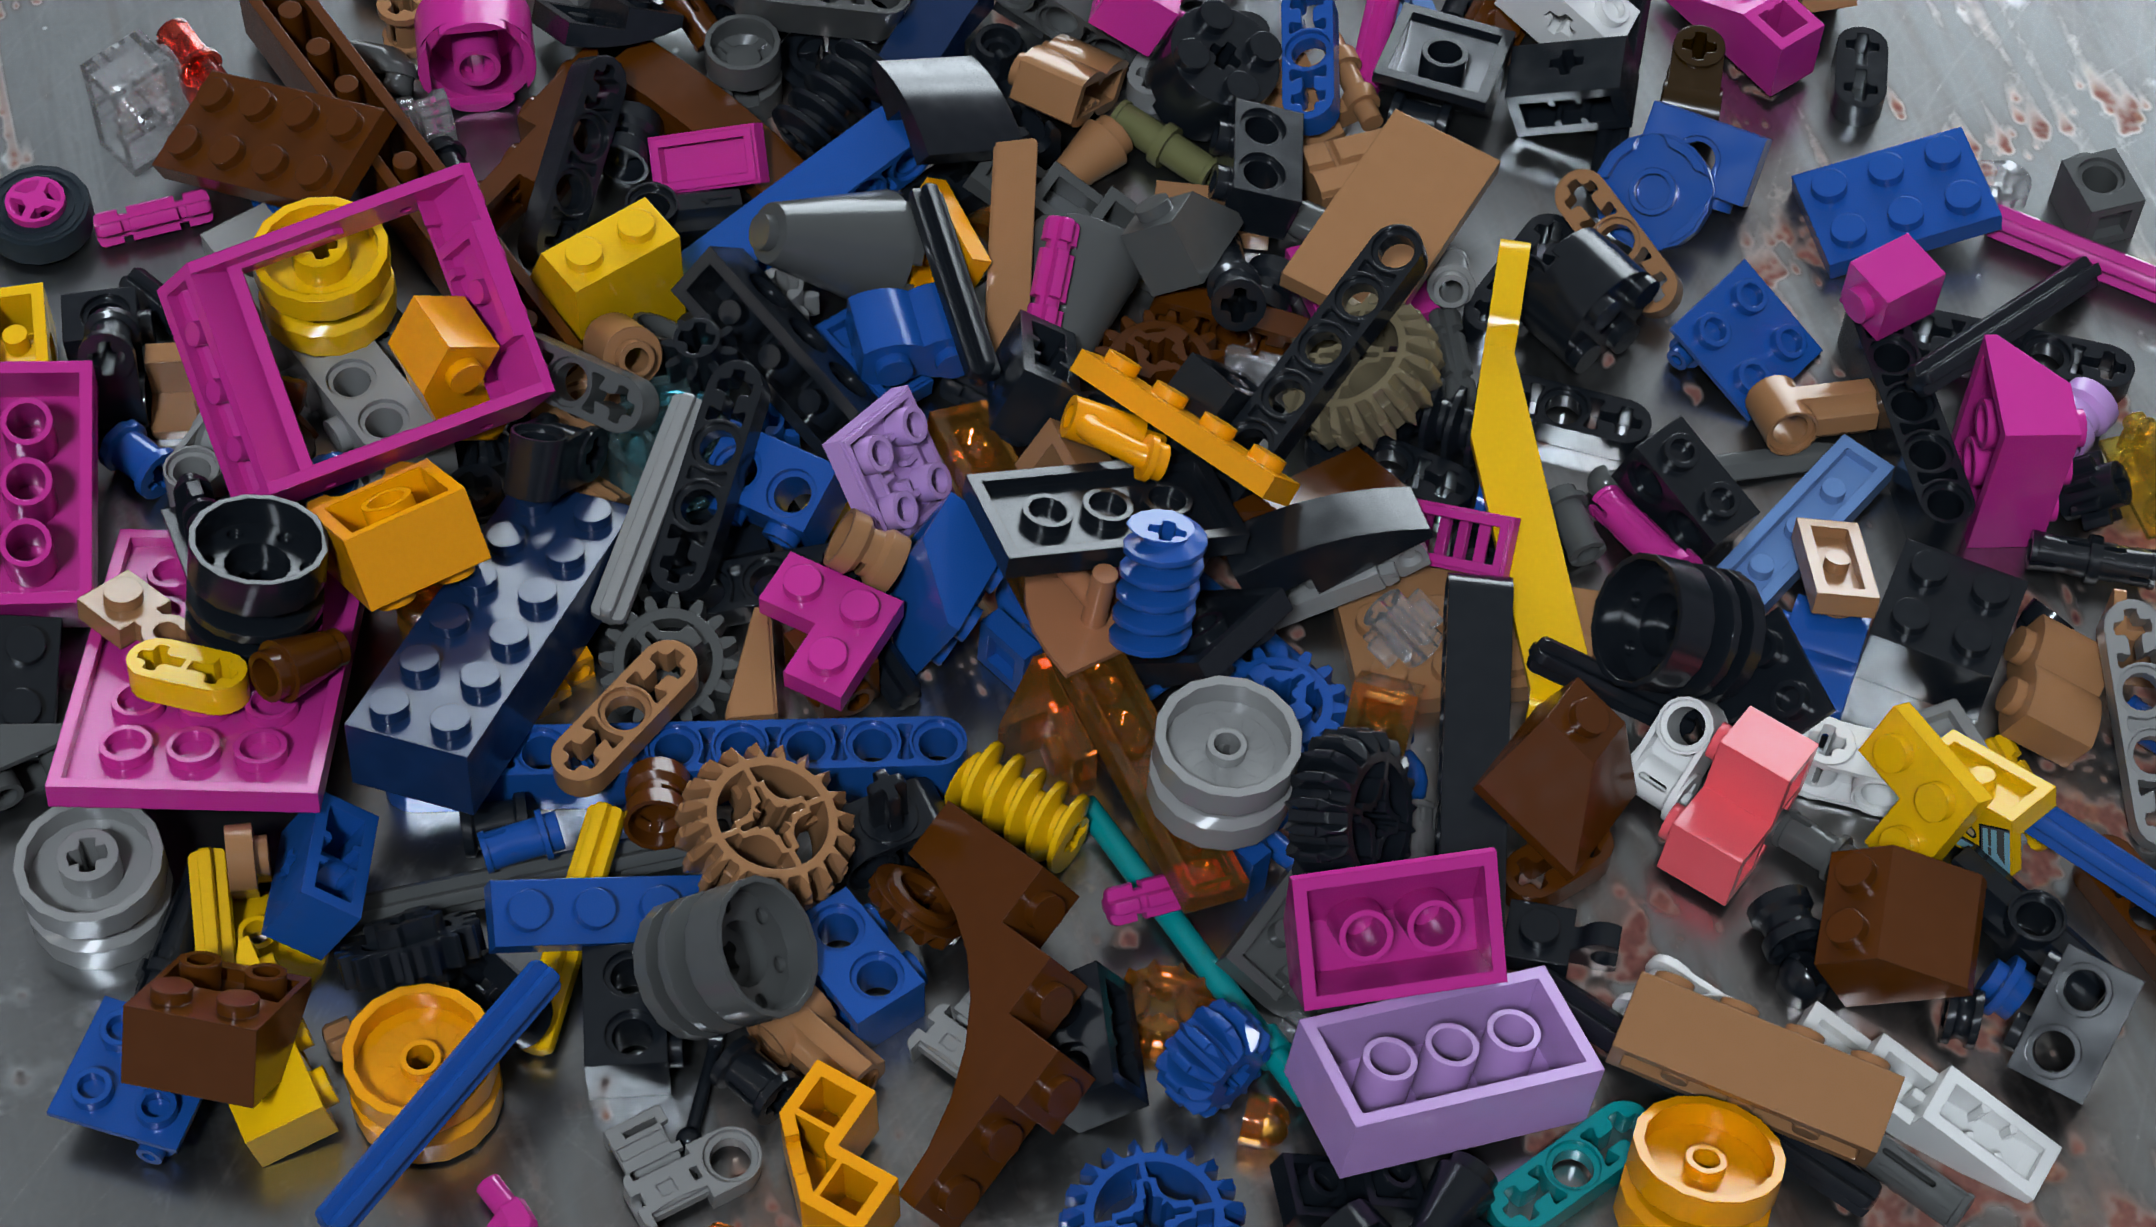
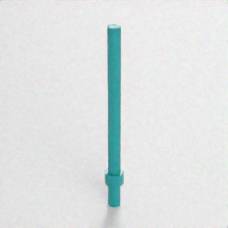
M1090 795L1091 800L1086 813V817L1089 819V832L1127 883L1130 882L1133 888L1137 887L1136 880L1155 876L1094 795ZM1182 910L1155 916L1154 919L1216 1000L1223 998L1229 1003L1235 1002L1243 1010L1247 1009L1262 1023L1261 1027L1271 1036L1269 1047L1272 1051L1269 1060L1261 1066V1070H1269L1295 1106L1302 1107L1284 1073L1292 1044L1278 1025L1275 1023L1268 1024L1236 981L1215 964L1218 960L1217 956Z

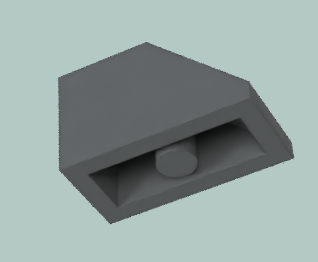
M1193 191L1170 198L1166 193H1160L1145 199L1137 205L1134 210L1135 216L1120 236L1151 296L1155 297L1203 284L1244 222L1239 212Z

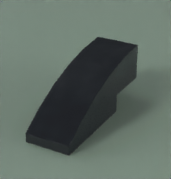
M1411 486L1371 488L1310 499L1251 518L1244 522L1250 533L1245 554L1227 555L1226 557L1234 577L1242 589L1282 587L1285 592L1311 579L1320 594L1433 538L1434 534Z

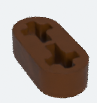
M1608 830L1596 846L1593 857L1589 856L1576 875L1568 881L1529 843L1514 851L1506 860L1505 904L1510 907L1512 898L1556 906L1598 881L1606 874L1614 849V840L1610 830ZM1523 873L1530 880L1544 874L1541 889H1538L1532 883H1527L1523 886L1518 884L1520 874Z

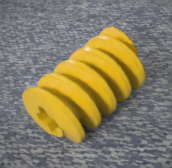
M998 740L992 742L983 752H976L965 760L950 781L945 793V804L949 800L957 807H961L963 811L977 821L982 820L983 825L997 835L1004 833V839L1016 848L1025 847L1026 855L1036 862L1047 859V867L1054 874L1066 869L1077 856L1086 840L1089 831V819L1086 817V813L1089 808L1090 797L1082 793L1069 805H1066L1064 801L1069 785L1063 780L1056 782L1045 792L1043 787L1048 772L1041 766L1034 769L1024 779L1021 776L1025 768L1026 758L1019 753L1014 755L1003 766L1000 762L1005 746Z

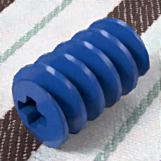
M1144 510L1132 515L1126 522L1133 533L1128 534L1122 544L1123 553L1126 556L1119 563V573L1122 579L1116 584L1115 589L1116 598L1119 601L1112 608V618L1115 623L1110 627L1108 636L1109 642L1117 650L1128 655L1141 658H1163L1176 655L1186 649L1192 639V622L1196 616L1195 601L1200 593L1199 578L1204 569L1203 555L1207 550L1208 541L1207 534L1200 524L1186 515L1173 510Z

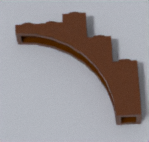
M948 800L908 854L936 880L956 915L968 961L970 1007L966 1043L951 1099L928 1149L899 1192V1196L940 1227H959L968 1214L976 1207L980 1198L1009 1159L1018 1151L1021 1143L1036 1123L1054 1135L1069 1114L1075 1110L1081 1098L1096 1079L1047 1042L1088 987L1041 950V947L1059 926L1080 896L1042 865Z

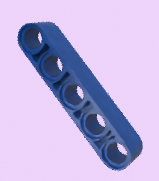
M883 106L866 115L681 252L683 276L709 246L743 248L764 272L773 268L757 259L749 241L751 221L767 203L882 189L899 191L925 171L928 165H916L903 121H887Z

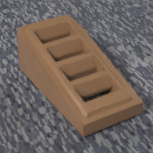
M754 607L725 712V720L779 719L772 618L760 613L759 607Z

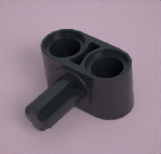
M885 768L873 773V783L867 787V796L844 805L841 811L855 815L854 827L849 836L856 840L854 843L855 850L847 861L848 871L844 876V880L849 888L853 890L870 888L868 880L877 868L883 864L890 863L910 866L916 869L921 868L908 853L945 806L931 779L914 777L905 780L901 773L889 775Z

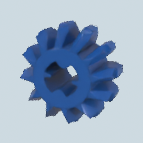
M1223 998L1212 1001L1208 1007H1198L1190 1019L1186 1022H1180L1179 1029L1174 1036L1165 1040L1164 1046L1166 1050L1158 1056L1155 1067L1158 1069L1156 1080L1166 1089L1165 1093L1179 1107L1184 1106L1193 1115L1200 1114L1204 1118L1213 1116L1220 1108L1223 1110L1230 1108L1238 1096L1247 1094L1248 1087L1253 1080L1261 1077V1066L1269 1060L1272 1051L1269 1047L1271 1036L1261 1027L1262 1023L1247 1009L1243 1010L1235 1002L1229 1003Z

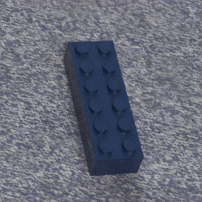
M574 491L561 495L556 501L544 503L518 500L507 494L482 529V534L492 558L475 565V571L469 577L455 583L443 584L345 722L344 727L352 782L475 815L601 624V620L592 616L590 608L630 505Z

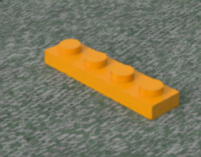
M1110 348L1105 357L1081 349L1070 368L1071 372L1262 499L1284 506L1290 504L1301 485L1282 473L1287 464L1282 458L1255 443L1250 450H1247L1233 440L1238 432L1236 428L1207 411L1204 412L1200 419L1185 409L1189 401L1186 395L1160 380H1156L1153 387L1137 377L1142 367L1125 355Z

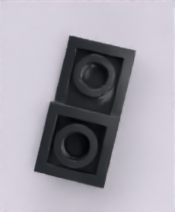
M1282 1152L1269 1165L1283 1227H1321L1334 1213L1359 1198L1366 1199L1388 1222L1409 1219L1415 1216L1424 1194L1417 1161L1339 1179L1328 1156Z

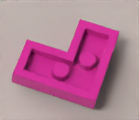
M790 551L759 597L760 613L808 634L783 671L784 686L838 711H842L904 617V601Z

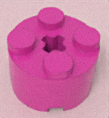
M422 0L418 5L414 18L418 76L424 90L432 97L433 92L448 100L449 107L459 111L487 112L503 108L515 101V93L526 83L527 88L531 85L536 75V55L532 17L526 0Z

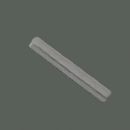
M684 392L683 394L673 395L590 608L592 616L603 623L614 626L615 624H624L628 619L657 543L702 400L696 398L694 394Z

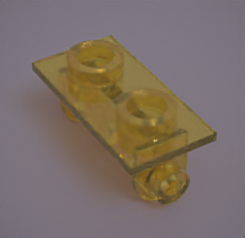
M2137 411L2123 419L2122 426L2124 429L2120 436L2099 440L2098 445L2107 462L2118 460L2124 466L2132 488V500L2129 505L2146 538L2151 540L2156 539V420L2152 417H2146L2142 411Z

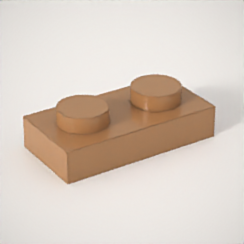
M1797 517L1791 540L1811 613L1825 614L1838 619L1847 617L1874 619L1880 595L1859 524L1855 522Z

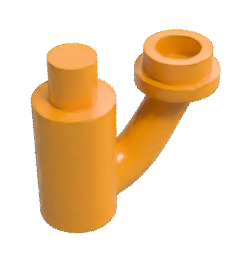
M1073 395L1068 401L1060 422L1059 430L1062 438L1101 450L1134 466V478L1142 482H1146L1149 479L1154 481L1161 480L1170 461L1171 447L1169 444H1166V435L1147 429L1148 423L1139 416L1078 395Z

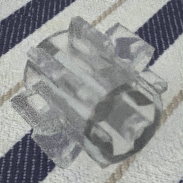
M1419 588L1409 598L1399 589H1392L1386 592L1370 606L1364 616L1363 622L1370 629L1363 635V639L1368 643L1367 649L1387 669L1397 659L1408 668H1414L1422 664L1437 650L1442 641V633L1436 628L1443 622V618L1438 614L1439 608Z

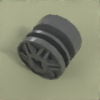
M758 875L746 877L654 906L640 922L633 945L634 976L643 1003L660 1026L677 1038L692 1041L708 1039L718 1034L722 1035L744 1026H755L798 1012L812 995L818 973L817 942L807 913L795 895L775 879Z

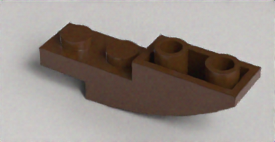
M584 47L572 60H566L559 67L555 77L537 96H531L525 101L517 115L520 143L511 145L493 171L484 180L477 181L484 195L485 204L493 226L499 237L523 213H526L565 80L572 63L578 58L599 56L598 48ZM579 121L574 128L573 140L576 148L583 153L588 144V134L585 126ZM564 176L560 178L557 184L556 192L559 202L562 201L571 188V185Z

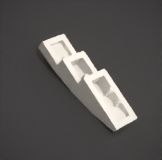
M1819 1001L1814 1002L1805 1009L1797 1024L1820 1033L1825 1038V1045L1850 1054L1853 1050L1875 1054L1891 1065L1890 1071L1905 1077L1885 1130L1886 1133L1957 1172L2026 1204L2035 1199L2062 1149L2060 1145L1951 1065L1941 1073H1938L1885 1033L1871 1041Z

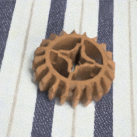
M757 742L748 747L743 756L730 747L728 751L722 753L718 763L709 759L708 762L701 766L697 778L694 777L693 780L688 781L682 793L683 802L679 804L674 816V824L680 827L674 838V849L687 852L682 862L683 873L701 872L703 874L698 883L699 892L753 875L775 879L795 895L805 911L810 908L813 901L820 903L828 898L836 883H840L848 871L847 861L855 850L854 843L856 841L849 836L854 827L855 815L841 811L846 803V791H828L826 789L831 781L830 770L813 775L807 770L809 768L808 754L798 759L796 763L786 760L783 745L775 748L770 757H766ZM729 801L734 810L731 816L733 825L730 830L721 833L717 820V807ZM807 831L812 845V859L802 864L796 854L800 847L796 839L800 833Z

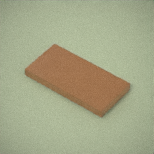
M1395 109L1281 272L1279 285L1321 305L1373 235L1386 226L1404 224L1412 227L1419 233L1428 255V267L1423 277L1404 301L1406 305L1410 304L1498 174L1501 161ZM1405 244L1394 245L1385 251L1382 263L1391 268L1402 267L1411 261L1414 249ZM1360 292L1352 297L1362 304L1370 292Z

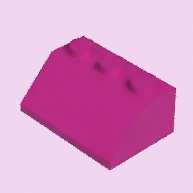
M1988 334L1983 337L1951 434L1975 501V508L1964 537L1966 548L2028 547L2033 529L2046 532L2049 522L2057 520L2059 495L2063 485L2071 483L2073 457L2077 447H2083L2087 438L2086 414L2083 409H2076L2071 383L1997 334Z
M1494 847L1289 876L1283 919L1289 985L1304 1011L1508 982L1497 851Z

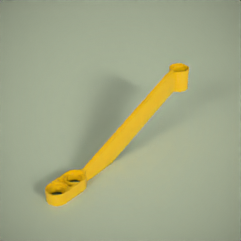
M1500 239L1470 444L1486 512L1521 519L1509 577L1513 578L1514 583L1513 627L1529 690L1527 719L1539 704L1564 687L1528 669L1526 663L1530 655L1529 649L1533 642H1538L1542 637L1547 636L1586 655L1588 653L1515 356L1531 243ZM1492 527L1491 530L1495 550L1500 530L1498 527Z

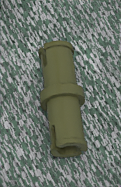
M1124 99L1116 106L1110 117L1125 129L1132 140L1133 146L1146 154L1147 163L1155 168L1165 166L1192 184L1209 185L1213 168L1217 164V157L1212 156L1198 145L1183 137L1182 128L1172 122L1166 125L1134 106L1128 99Z

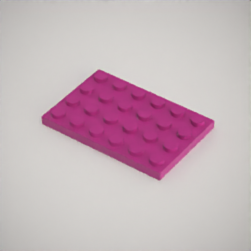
M120 529L105 582L129 569L171 600L172 614L185 618L186 577L168 530ZM327 571L326 583L324 585L323 631L337 628L345 635L351 648L350 662L340 667L291 703L266 701L257 693L249 676L251 689L249 702L236 712L220 716L202 714L138 698L131 691L126 657L128 652L141 642L137 640L121 650L91 628L45 783L48 806L320 813L365 606Z

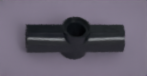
M1976 844L1972 847L1968 845L1950 862L1952 865L1982 874L1987 881L1981 930L1993 939L1992 947L1996 958L2006 963L2011 957L2018 955L2027 962L2025 969L2037 977L2050 950L2063 955L2068 944H2072L2112 964L2067 925L2068 917L2065 907L2056 897L2041 890H2027ZM2021 927L2032 930L2033 932L2037 933L2038 936L2026 933L2021 929ZM2080 970L2068 979L2066 995L2070 1003L2076 1008L2093 1010L2103 1002L2106 995V986L2103 979L2097 973L2090 970Z

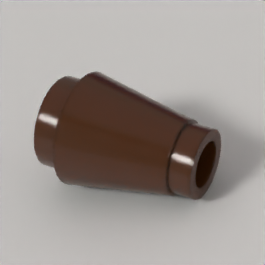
M337 628L267 640L260 645L257 652L250 656L248 662L249 676L257 693L266 701L291 703L340 667L348 664L351 659V648L345 635Z

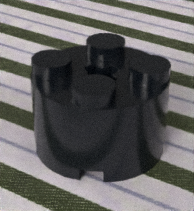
M1207 0L1200 7L1185 13L1177 21L1150 59L1145 71L1146 89L1150 84L1156 99L1152 106L1165 124L1172 122L1182 128L1183 136L1195 141L1208 142L1218 119L1226 120L1235 98L1263 104L1272 93L1279 78V58L1282 54L1281 44L1272 33L1264 31L1254 20L1245 14L1231 9L1223 1Z
M1592 227L1580 229L1559 242L1551 250L1558 259L1546 272L1542 271L1538 266L1535 267L1525 282L1520 322L1578 374L1586 371L1597 358L1611 349L1615 354H1619L1635 341L1640 332V326L1635 322L1645 306L1656 296L1660 288V282L1608 237Z

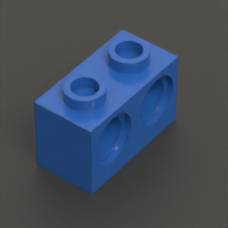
M730 419V422L739 427L743 425L736 420ZM761 432L749 471L755 470L757 473L754 480L746 487H743L731 525L742 527L746 520L764 528L762 535L787 550L797 548L799 544L806 547L825 543L847 503V499L830 461ZM720 437L707 463L712 466H720L727 463L736 451L735 439ZM803 494H811L810 501L802 510L793 513L787 512L790 503L796 497ZM704 495L711 503L708 511L715 515L717 511L716 498Z
M844 887L805 911L809 917L817 942L818 973L815 986L830 1001L839 1022L872 1049L925 1016V986L928 984L925 970L910 951L905 950L901 953L888 938L889 932L886 923L873 905L866 903L862 906L851 891ZM836 940L851 943L843 948H832L826 945ZM872 988H885L891 991L883 996H871L864 993Z

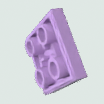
M908 385L889 389L822 444L850 508H856L871 516L876 529L883 531L895 529L910 537L951 491L956 494L952 486L950 471L942 463L928 431L926 416L917 406Z

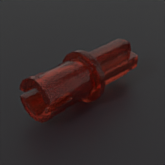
M173 18L164 23L158 30L156 42L179 68V78L186 86L195 87L198 91L212 70L227 73L222 67L221 55L214 48L207 47L200 40L185 18Z

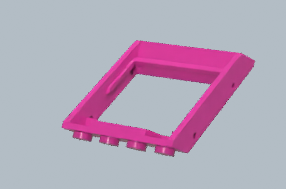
M470 162L458 163L190 261L156 290L230 497L243 494L274 495L296 502L380 471L399 461H407L520 419L556 392L548 365L543 359L528 319L527 309L522 303L507 263L505 251L499 242L485 204L484 195L478 186ZM419 210L451 295L465 296L500 346L483 378L490 400L313 464L244 274Z

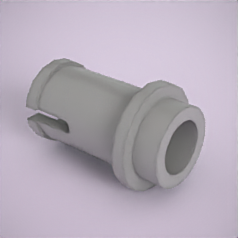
M1448 246L1427 280V291L1430 299L1442 308H1459L1464 306L1471 300L1475 291V280L1469 270L1468 257L1462 249L1455 246Z

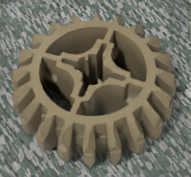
M1370 293L1362 304L1351 297L1346 304L1345 311L1354 316L1366 315L1376 307L1378 297ZM1404 302L1335 392L1333 399L1329 400L1305 432V436H1309L1312 441L1317 440L1319 444L1324 445L1328 450L1339 446L1347 451L1358 446L1361 442L1374 451L1380 437L1386 435L1397 441V429L1404 423L1417 425L1415 413L1419 408L1433 407L1430 391L1443 386L1439 371L1446 365L1443 360V352L1440 350L1439 337L1420 310L1415 309L1411 303L1407 305ZM1333 340L1319 342L1312 348L1309 360L1319 365L1333 362L1339 356L1342 345ZM1389 347H1398L1397 352H1388ZM1291 388L1281 391L1284 395L1282 401L1285 404L1284 408L1287 413L1296 411L1305 400V393L1302 390Z

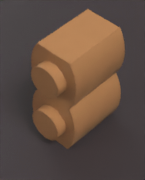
M1059 34L1051 41L1046 40L1041 45L1032 47L1026 53L1021 52L1017 55L1008 75V83L1012 85L1009 98L1077 128L1082 126L1093 114L1102 115L1106 113L1117 102L1129 62L1067 34Z
M2042 614L2027 627L2020 626L2017 628L2005 646L2004 659L2008 661L2007 681L2001 687L1995 702V708L1999 711L1998 730L2000 735L2066 768L2092 749L2102 716V704L2099 697L2105 683L2098 642Z

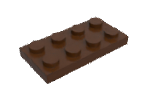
M212 70L199 88L197 95L181 120L168 136L165 145L152 163V166L164 179L264 202L278 207H283L308 197H339L350 200L397 123L384 108Z

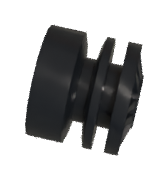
M243 494L221 499L198 513L189 527L185 602V631L193 644L239 655L246 661L248 668L250 656L258 651L264 641L323 630L324 585L326 583L328 564V532L318 516L297 502L274 495Z
M1641 552L1621 560L1606 577L1595 600L1591 622L1593 654L1601 672L1616 686L1677 697L1690 696L1712 703H1719L1736 696L1751 680L1763 654L1767 631L1762 598L1755 584L1740 571Z

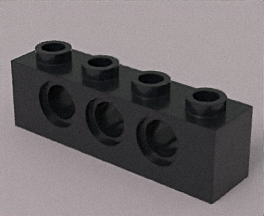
M709 246L671 289L672 293L695 318H703L705 314H710L712 322L719 330L727 326L733 328L737 342L735 349L738 351L739 359L753 364L761 373L771 391L770 403L819 457L829 461L822 444L878 399L743 248Z

